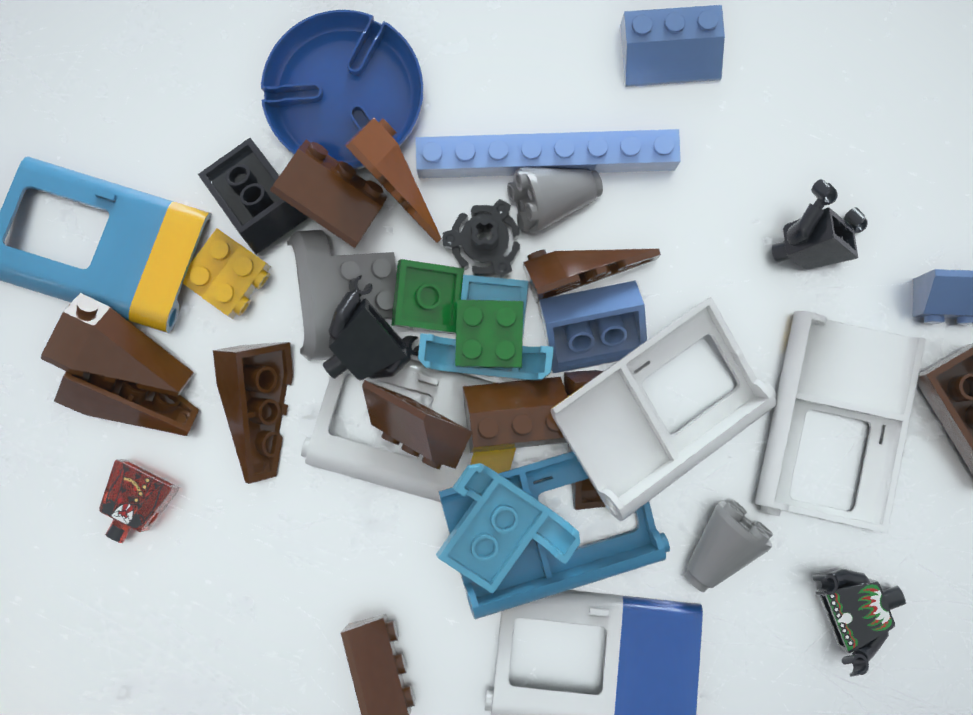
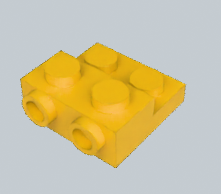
M216 228L190 263L183 284L225 315L234 319L236 315L240 316L246 311L251 302L249 297L255 288L261 289L270 276L268 271L271 266Z

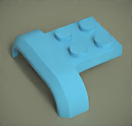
M463 275L461 300L523 301L524 335L529 281ZM421 333L418 359L425 368L523 380H543L551 373L554 347L523 346L522 368L456 367V339Z
M478 463L468 465L453 485V489L464 497L467 495L474 499V501L438 550L436 556L493 594L532 539L545 547L559 561L566 564L580 545L579 531L560 515L491 468Z

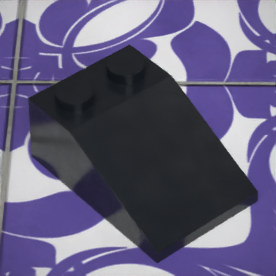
M251 138L245 140L198 174L238 233L256 255L308 218V216L270 191L279 174Z

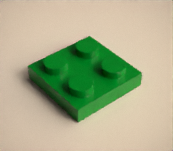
M405 259L398 260L391 326L455 334L457 300H461L464 268Z
M457 300L455 366L522 368L524 302Z

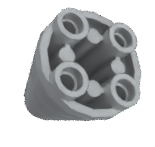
M523 167L515 171L513 182L507 184V191L510 200L516 202L519 229L522 232L530 231L533 233L550 226L595 201L596 197L601 196L603 193V184L597 171L590 172L588 169Z
M733 499L727 503L720 501L716 505L687 565L688 570L684 574L685 578L701 592H705L708 588H714L768 552L772 547L769 539L773 536V533L761 522L757 521L754 524L744 515L747 511Z

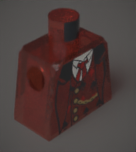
M116 459L99 507L101 513L113 519L105 535L118 543H124L131 528L138 532L148 531L180 487L126 459Z

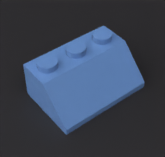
M722 5L624 11L620 27L625 87L722 79L725 41Z
M934 269L913 278L912 317L924 318V323L929 324L945 323V319H957V324L973 325V271Z
M636 280L539 299L547 346L554 347L553 373L619 361L647 341L645 304Z

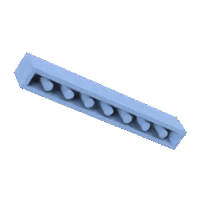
M679 129L416 137V170L418 178L511 176L515 174L517 169L523 167L588 169L590 172L597 171L598 173L675 171L681 162Z

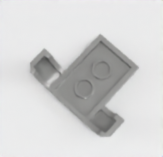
M323 230L296 231L289 238L287 245L293 247L296 259L304 327V342L302 348H300V354L308 361L326 360L334 355L329 348L330 335L328 330L335 309L345 294L350 292L349 282L353 278L362 275L357 283L361 291L364 290L367 284H372V291L369 294L360 296L361 301L366 298L384 319H392L397 273L394 252L331 256L329 242Z

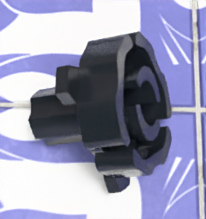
M499 199L493 206L474 205L471 208L472 218L469 221L468 215L461 213L453 224L452 230L443 232V247L452 249L453 257L459 268H464V270L469 268V263L460 254V248H463L465 254L473 261L492 264L484 268L472 266V274L474 276L492 277L497 274L502 278L512 272L511 265L520 252V244L515 241L519 238L520 229L509 215L511 208L509 203ZM508 227L514 242L511 252L504 257L503 255L508 249L509 244ZM482 233H490L491 239L488 240L484 237L479 240V236Z

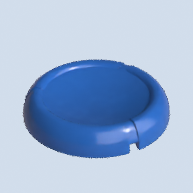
M325 11L298 22L275 44L267 58L262 73L261 89L264 91V99L261 100L267 122L278 140L293 154L296 153L306 139L309 142H316L328 151V155L338 162L348 163L355 170L365 167L345 147V144L372 118H375L378 122L384 118L397 132L393 138L400 147L414 129L422 107V72L410 44L387 22L383 21L382 24L376 22L373 15L360 11Z

